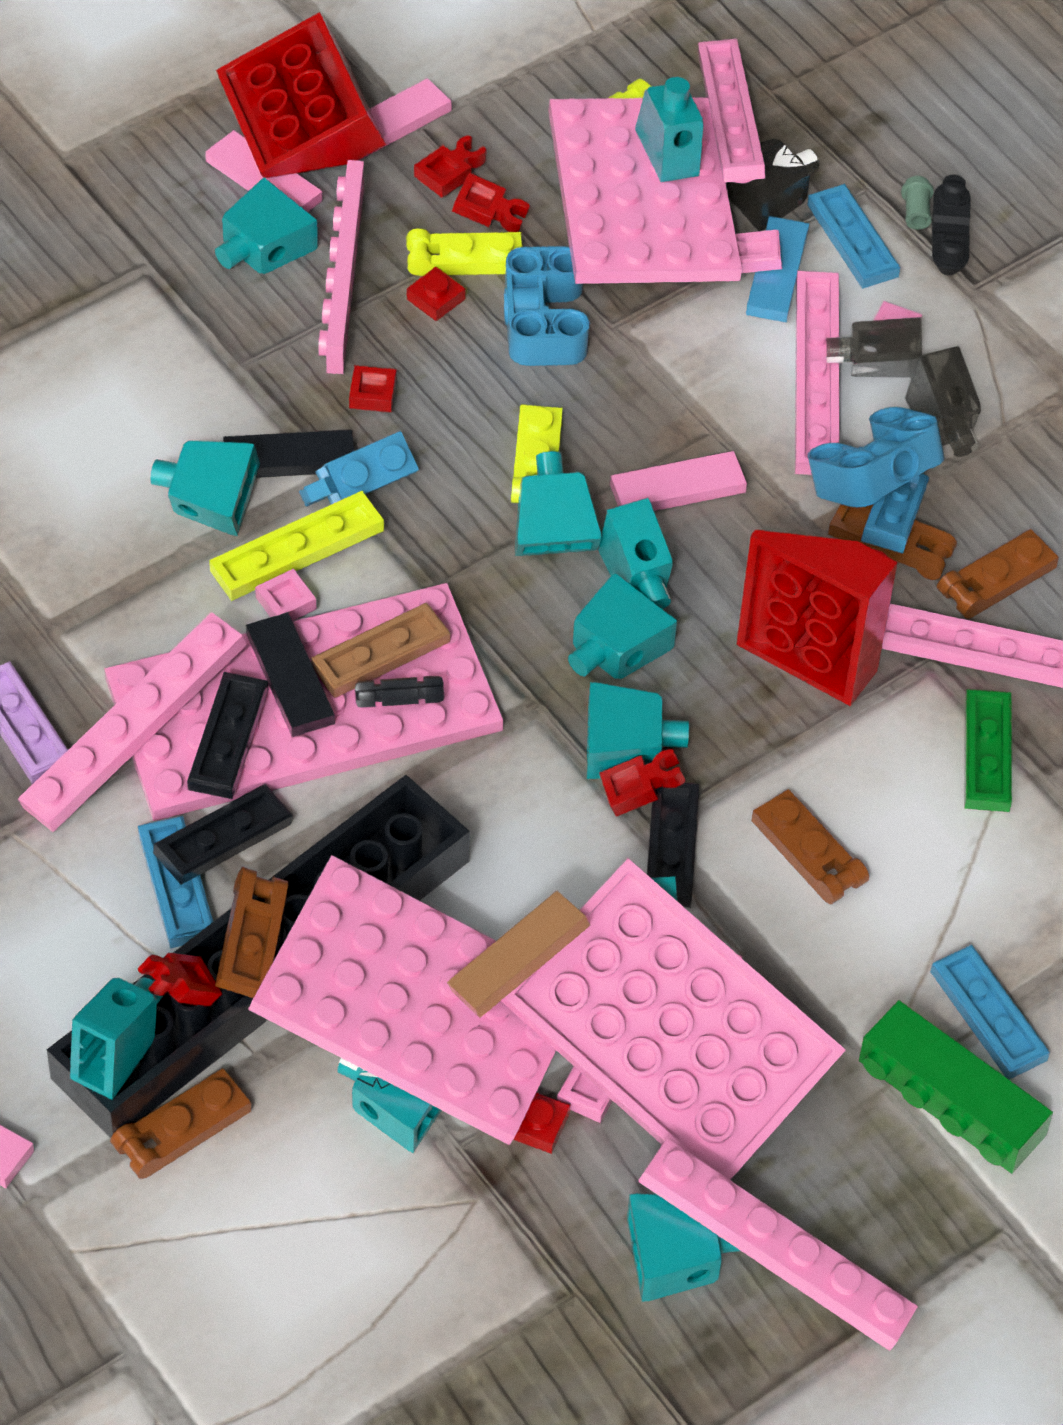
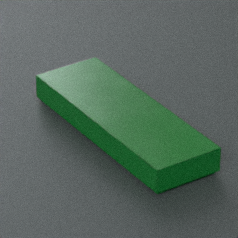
M967 689L965 694L964 809L1010 812L1012 804L1011 692Z

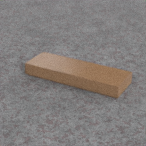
M426 602L312 657L311 664L331 695L337 698L355 689V684L358 681L376 679L449 643L450 632Z
M555 891L452 977L447 984L451 991L481 1018L585 931L590 924L586 916L561 893Z

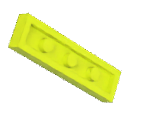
M360 491L209 560L210 572L229 599L233 601L255 591L256 586L289 570L294 569L298 571L383 532L384 519L363 491Z

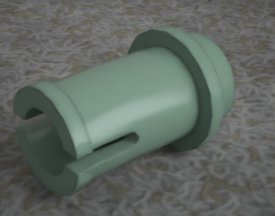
M912 176L902 186L901 194L906 201L905 221L907 226L911 229L919 230L927 228L932 222L930 199L934 191L927 178Z

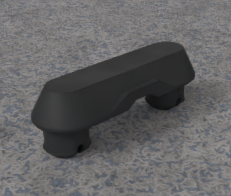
M955 174L946 176L943 179V184L935 189L932 218L933 261L939 271L948 276L959 272L969 260L971 197L965 187V179Z

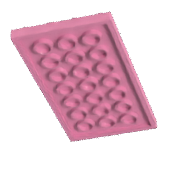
M444 583L292 621L311 661L312 657L427 602L449 630L450 642L373 680L374 684H381V679L417 677V681H424L423 677L440 676L444 683L443 701L425 703V699H418L419 704L382 706V702H375L376 707L360 708L357 707L355 701V689L334 698L318 677L335 714V724L292 737L268 685L265 702L233 799L189 791L187 780L223 673L227 672L266 680L246 633L242 634L247 645L132 756L153 821L234 801L264 784L272 791L503 731V718L448 584ZM168 653L104 668L105 679L114 705Z

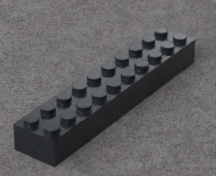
M404 775L269 879L271 881L273 877L288 881L273 962L331 855L420 901L469 862L470 831L409 776ZM252 896V899L265 903L264 898ZM231 909L173 952L201 957L215 982ZM144 974L142 977H140L149 978L155 982V979L150 975ZM219 988L222 994L211 1006L179 1003L167 991L157 1003L155 1037L151 1046L112 1100L70 1079L72 1030L46 1049L50 1078L111 1138L115 1131L123 1125L134 1124L151 1113L264 1024L267 1019L248 1010L253 998L223 988Z

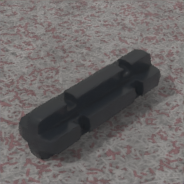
M440 676L423 677L424 681H417V677L381 679V684H374V680L358 681L355 684V701L357 707L360 708L376 707L375 702H382V706L419 704L418 699H425V703H438L444 699V683Z

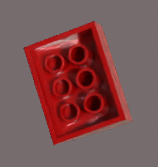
M320 12L216 69L263 178L347 165V160L357 161L386 145L343 50Z
M755 529L750 536L736 645L851 707L878 671L898 562L889 558L882 551L872 549L858 541Z

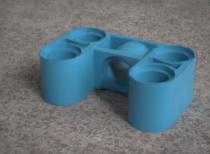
M520 247L510 251L507 255L504 320L505 325H507L510 358L520 365H574L582 362L587 356L590 324L588 317L583 312L575 309H548V306H546L548 302L574 301L582 294L583 284H575L570 247Z
M902 407L880 409L869 417L873 442L856 448L841 443H826L810 450L807 456L817 497L850 507L869 506L880 501L883 496L910 482L926 470L940 465L945 457L936 417Z

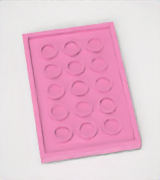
M692 97L703 118L699 176L660 182L635 131L643 98L550 99L548 112L575 284L740 281L742 273L741 260L726 183L723 181L708 98Z
M332 855L248 1009L508 1145L515 1138L556 1052L549 1043L502 1001L479 1018L448 986L447 982L496 942V940Z
M628 858L580 909L586 916L590 926L501 1001L660 1144L663 1145L668 1138L731 1180L840 1058L845 1049Z

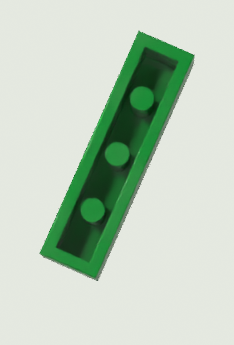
M900 1000L863 1037L859 1062L863 1064L866 1071L874 1078L885 1080L900 1091L909 1104L916 1108H923L938 1119L943 1128L951 1135L962 1137L979 1150L982 1157L989 1163L996 1166L1000 1165L1013 1174L1047 1136L1053 1111Z

